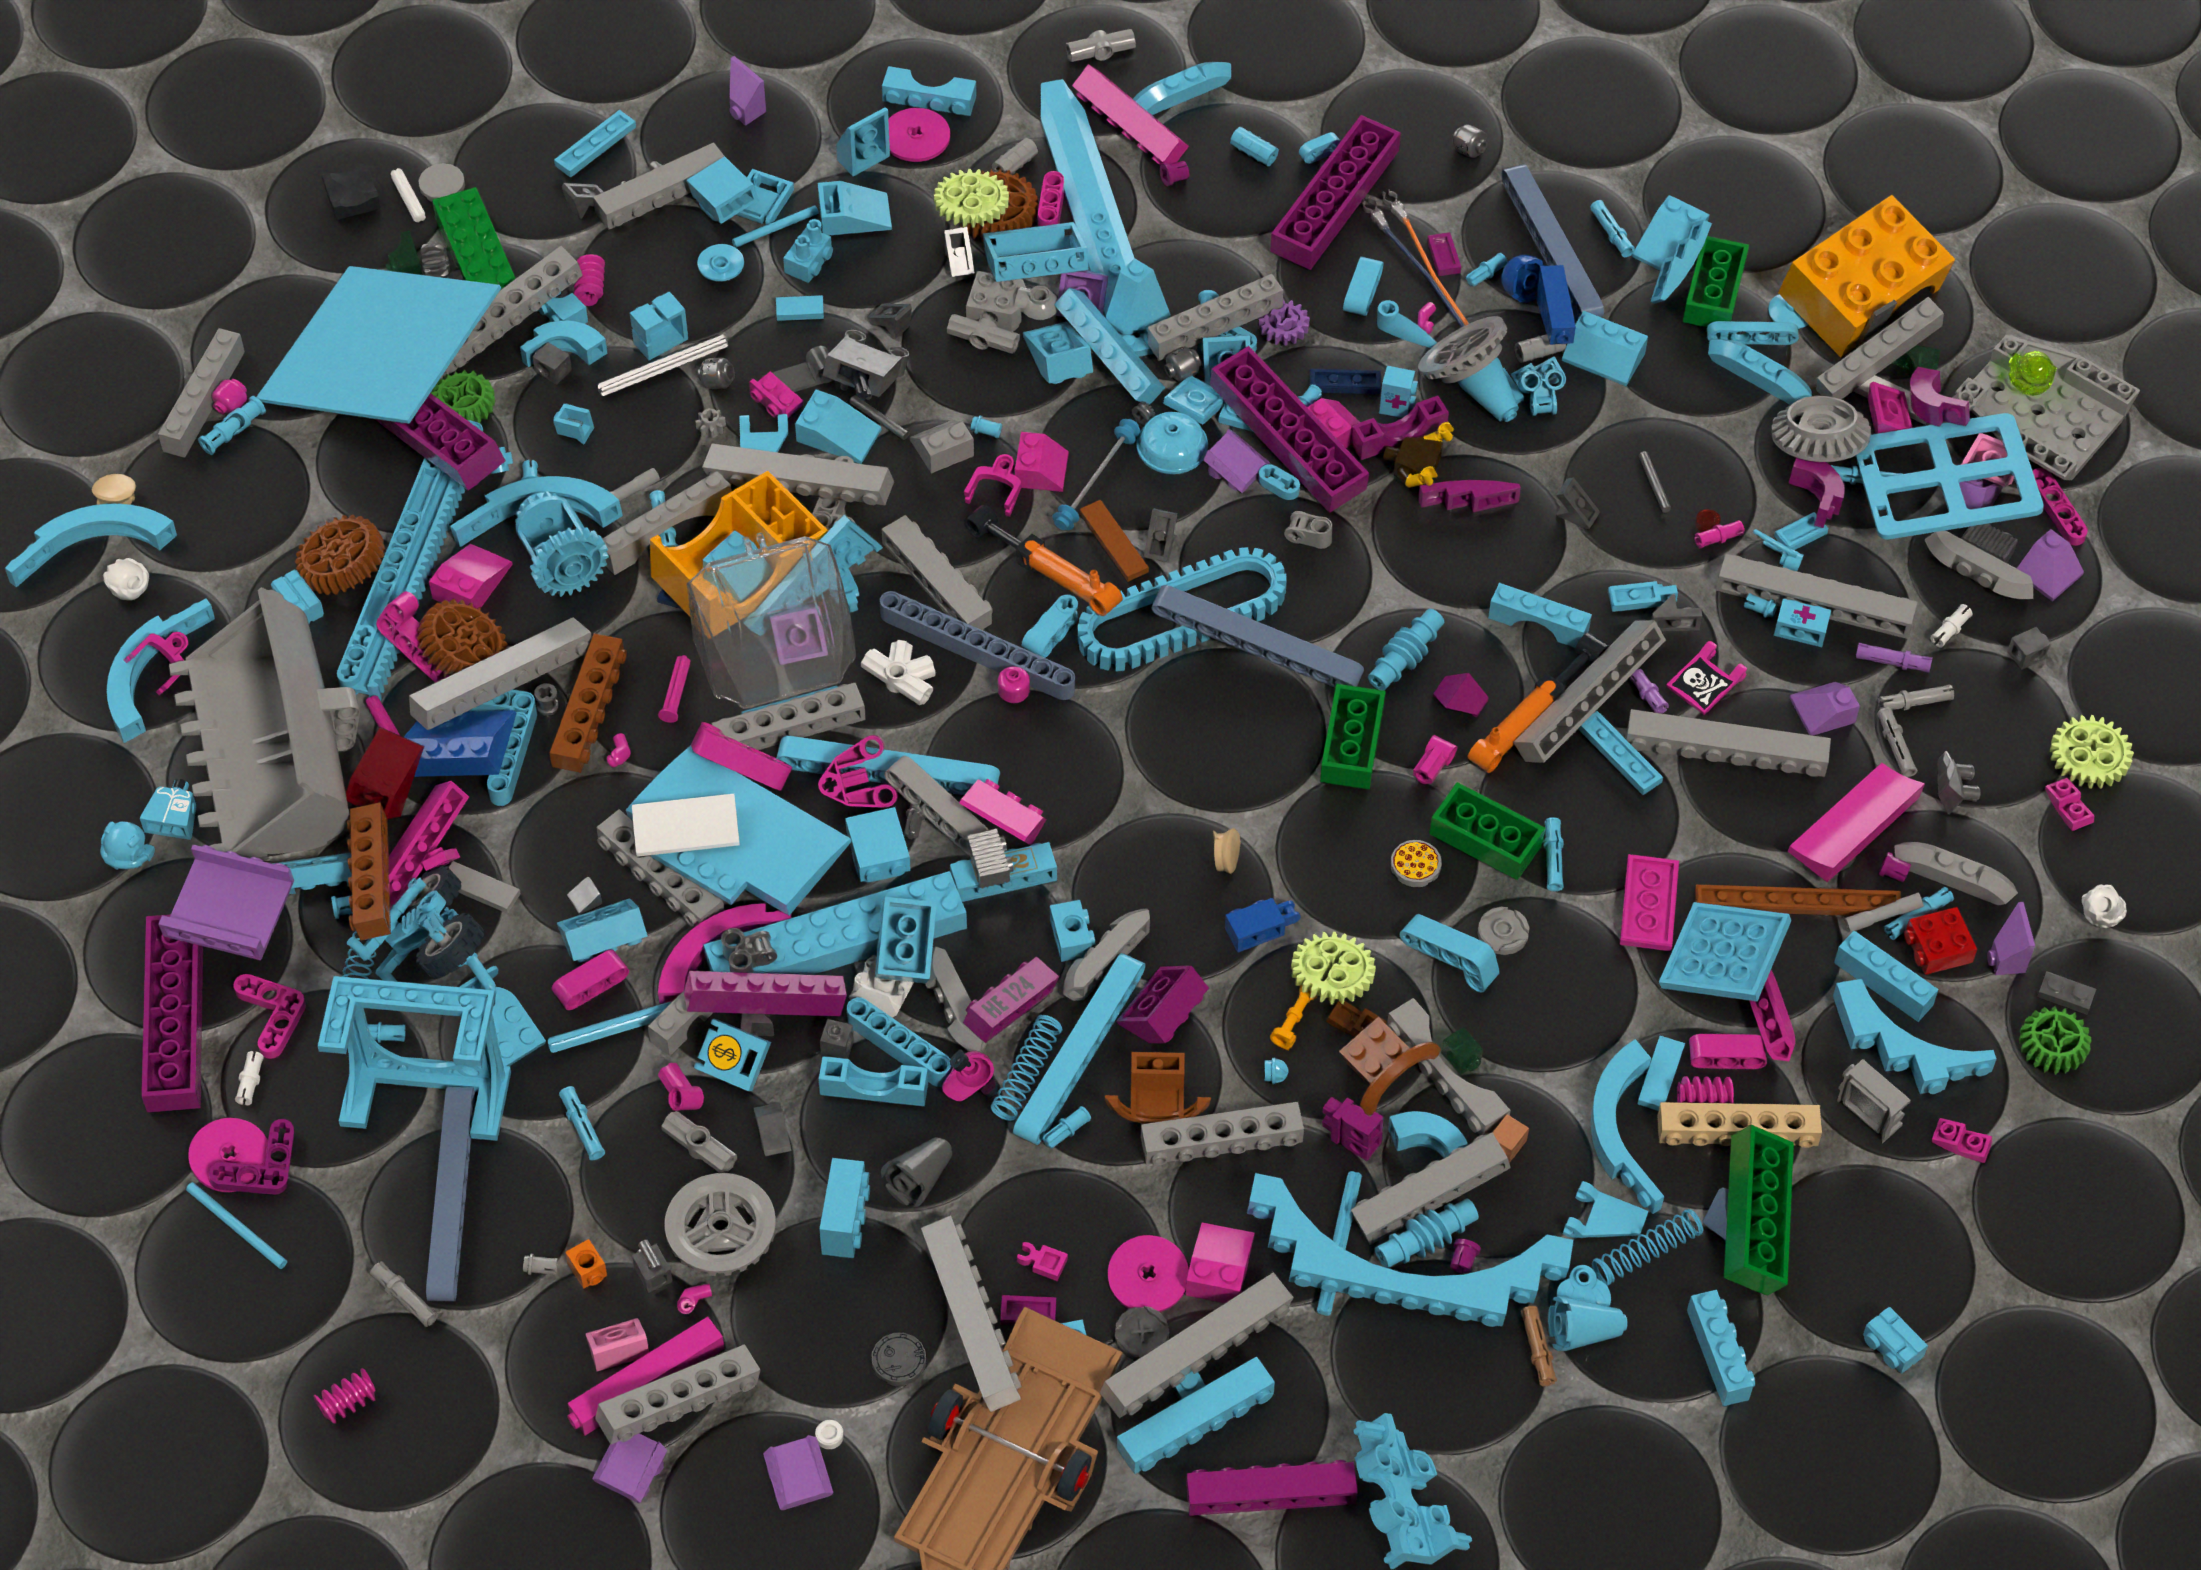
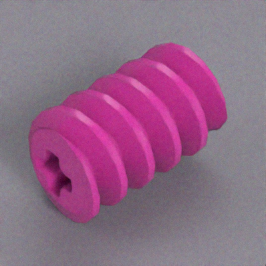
M589 254L577 259L583 276L575 282L573 292L585 306L595 305L598 299L602 297L604 287L605 260L598 255Z
M1687 1076L1682 1078L1681 1083L1678 1082L1677 1103L1733 1104L1734 1088L1730 1077H1726L1723 1084L1720 1077H1715L1713 1083H1711L1709 1077H1704L1701 1084L1698 1076L1693 1077L1691 1083Z
M364 1368L360 1369L361 1377L356 1373L351 1374L352 1383L343 1378L341 1380L342 1389L338 1385L333 1384L331 1386L332 1394L325 1389L322 1390V1400L316 1395L313 1396L323 1416L333 1424L336 1423L335 1414L338 1413L341 1417H346L345 1408L350 1409L353 1413L356 1412V1402L365 1407L366 1396L370 1400L375 1401L374 1392L376 1390Z

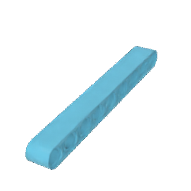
M784 736L781 738L776 758L792 766L791 770L824 774L834 758L853 745ZM866 747L867 751L872 754L879 751L877 748ZM884 750L880 756L841 769V773L865 767L869 781L889 784L885 778V771L902 756H907L917 763L948 793L965 795L978 779L984 783L986 779H989L998 785L1000 776L999 769L992 765Z
M1124 953L1119 954L1017 1119L1013 1129L1014 1135L1035 1145L1040 1144L1042 1137L1047 1133L1140 981L1145 970V963Z

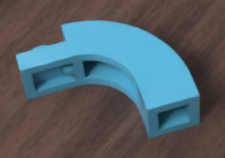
M554 321L533 329L535 338L528 340L520 347L522 362L527 367L534 364L533 356L535 352L547 342L562 351L578 355L588 365L607 354L606 339L594 328L576 321Z
M1412 1111L1396 1114L1389 1118L1388 1131L1397 1151L1424 1146L1436 1150L1443 1158H1446L1453 1150L1468 1146L1465 1137L1456 1126L1435 1114Z

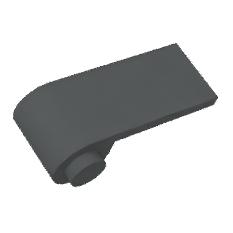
M1895 300L1873 312L1856 342V349L1885 329L1884 325L1897 304Z
M817 346L808 351L806 362L772 372L793 392L833 380L823 376L826 358L829 354L825 346Z

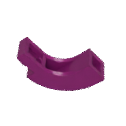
M1917 367L1910 379L1911 407L1914 413L1923 421L1940 427L1943 421L1966 426L1970 421L1969 401L1940 395V371Z
M1796 457L1789 484L1807 489L1816 495L1820 501V506L1814 526L1824 528L1827 519L1831 520L1833 514L1839 515L1844 497L1843 481L1837 471L1828 463L1808 461Z

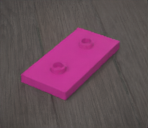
M1628 854L1620 945L1671 951L1679 860Z

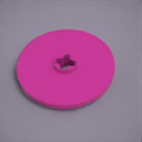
M909 108L895 113L888 119L890 153L899 159L910 162L927 161L940 155L949 144V125L941 115L932 110Z
M238 1118L215 1120L201 1128L192 1139L189 1147L190 1168L199 1182L206 1187L220 1192H236L219 1190L211 1186L209 1182L210 1168L218 1162L265 1166L268 1140L257 1126L246 1120ZM231 1151H233L234 1157L230 1156L228 1157V1159H226L225 1153L229 1154ZM219 1172L218 1180H223L225 1172ZM233 1172V1182H236L237 1172ZM245 1173L241 1176V1181L245 1184H251L256 1180L255 1175L252 1173Z
M1143 1235L1126 1241L1114 1252L1108 1267V1282L1115 1298L1126 1308H1144L1146 1306L1163 1312L1174 1306L1184 1295L1189 1267L1182 1251L1171 1241L1159 1236ZM1150 1269L1153 1270L1154 1278L1148 1277L1144 1279L1143 1271L1149 1272Z

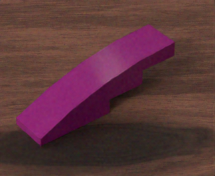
M1489 480L1445 481L1433 483L1430 486L1421 485L1418 501L1421 508L1444 503L1447 510L1470 505L1472 511L1477 512L1518 503L1521 487L1516 483Z

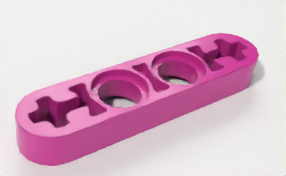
M2045 468L2034 469L2033 474L2045 511L2066 541L2071 545H2081L2084 543L2088 532L2083 520L2051 472ZM2053 494L2058 497V500L2051 501L2046 498V495ZM2066 512L2070 515V518L2063 519L2058 516V513Z

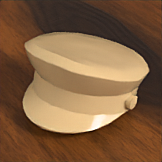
M110 474L97 480L92 487V492L97 498V505H131L135 500L134 491L136 485L131 477L123 474Z
M1234 828L1225 833H1216L1213 830L1216 870L1232 874L1236 869L1240 852L1239 832Z

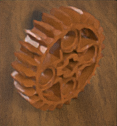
M990 169L989 177L997 175V181L1003 180V185L1007 186V192H1009L1008 208H1005V214H1000V219L993 218L992 224L984 221V226L976 223L975 228H973L971 223H967L965 227L968 229V235L973 233L974 239L980 236L983 242V233L1032 227V223L1036 222L1038 214V198L1031 182L1026 183L1025 177L1019 179V174L1011 175L1010 170L1002 173L1001 169L998 172H993ZM959 222L960 228H964L962 222Z
M343 515L340 520L334 517L332 522L326 521V525L322 527L317 525L318 530L315 532L310 531L311 536L303 539L305 544L299 545L300 551L296 553V569L311 590H316L319 594L324 592L326 595H329L333 592L337 595L339 590L346 593L347 588L352 587L355 589V585L359 582L363 584V580L366 577L371 578V572H377L376 565L382 564L380 558L385 556L383 552L385 546L380 532L368 519H363L362 516L356 518L354 515L347 518V516Z
M452 599L450 602L444 600L441 604L436 603L431 607L420 621V626L417 630L419 635L416 639L418 642H421L418 648L425 650L422 656L430 659L428 665L434 664L436 666L435 671L440 669L444 672V677L447 675L451 676L506 650L508 643L504 641L506 635L500 633L502 627L495 625L496 619L491 620L488 617L489 612L484 614L480 611L481 607L474 608L472 602L469 605H465L464 600H461L458 604L455 599Z

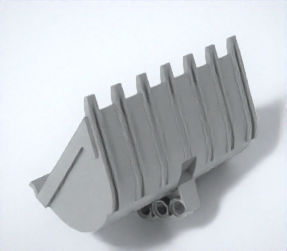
M262 587L258 590L260 600L186 657L185 661L169 664L170 675H189L192 691L175 694L176 706L195 705L197 721L180 724L182 736L200 735L203 751L186 754L187 765H206L209 781L192 785L193 796H212L215 812L198 815L199 827L219 828L221 843L210 845V847L225 853L232 851L246 858L266 857L268 854L301 852L326 845L327 841L333 839L344 830L350 814L338 751L349 750L354 746L360 716L356 692L353 688L325 689L308 619L304 611L284 600L283 595L274 590H266Z

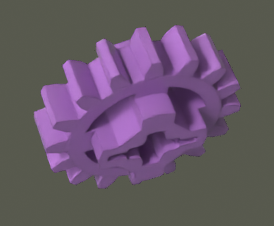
M1283 299V308L1272 309L1271 313L1259 318L1258 327L1261 328V335L1267 334V341L1275 339L1276 345L1280 341H1283L1285 346H1287L1288 341L1296 344L1297 338L1303 340L1304 333H1308L1310 317H1307V310H1301V304L1294 306L1292 300L1285 304Z

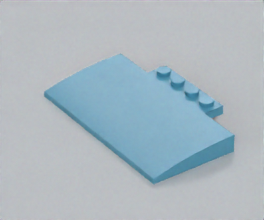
M690 745L657 775L626 809L627 816L633 821L632 805L734 794L740 845L651 855V857L731 905L744 890H747L790 916L851 843V838L736 771L696 754Z

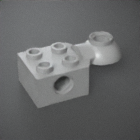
M977 271L966 304V318L976 321L981 318H987L992 320L998 328L1013 332L1021 323L1022 312L1035 320H1044L1054 316L1058 311L1054 305L1058 299L1045 286H1035L1032 289H1028L1023 279L996 282L993 274Z

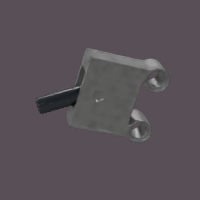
M848 330L840 343L827 355L823 376L840 382L842 390H847L848 386L855 388L857 396H860V400H869L872 398V395L880 397L897 377L904 376L909 352L899 346L890 347L888 353L864 345L866 339L864 333L857 330Z

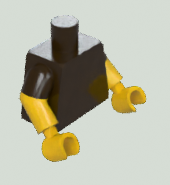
M1444 422L1439 426L1438 431L1428 435L1405 437L1400 449L1387 445L1383 459L1395 462L1394 476L1399 478L1407 487L1430 486L1434 482L1433 478L1438 476L1436 470L1442 457V440L1451 441L1453 438L1451 432L1454 431V428L1449 422Z

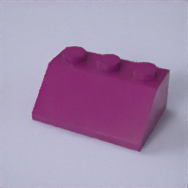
M1162 966L1155 972L1116 1022L1148 1043H1166L1173 1038L1174 1032L1179 1025L1188 1019L1189 1013L1194 1006L1203 1000V995L1209 987L1192 966Z

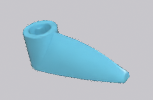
M1386 300L1379 304L1377 312V326L1379 329L1425 347L1432 348L1437 344L1426 331L1399 313L1397 303Z

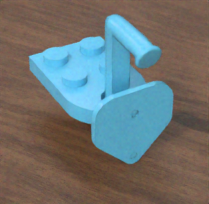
M474 953L466 959L465 965L470 967L475 977L460 987L495 991V1005L493 1006L492 1014L503 1066H510L544 1045L546 1040L518 999L510 991L496 987L493 978L498 974L499 969L497 966L486 970L477 958L478 955Z

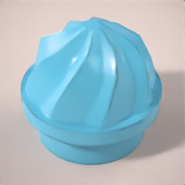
M1275 1058L1265 1060V1081H1272V1084L1284 1081L1288 1074V1067L1285 1062Z

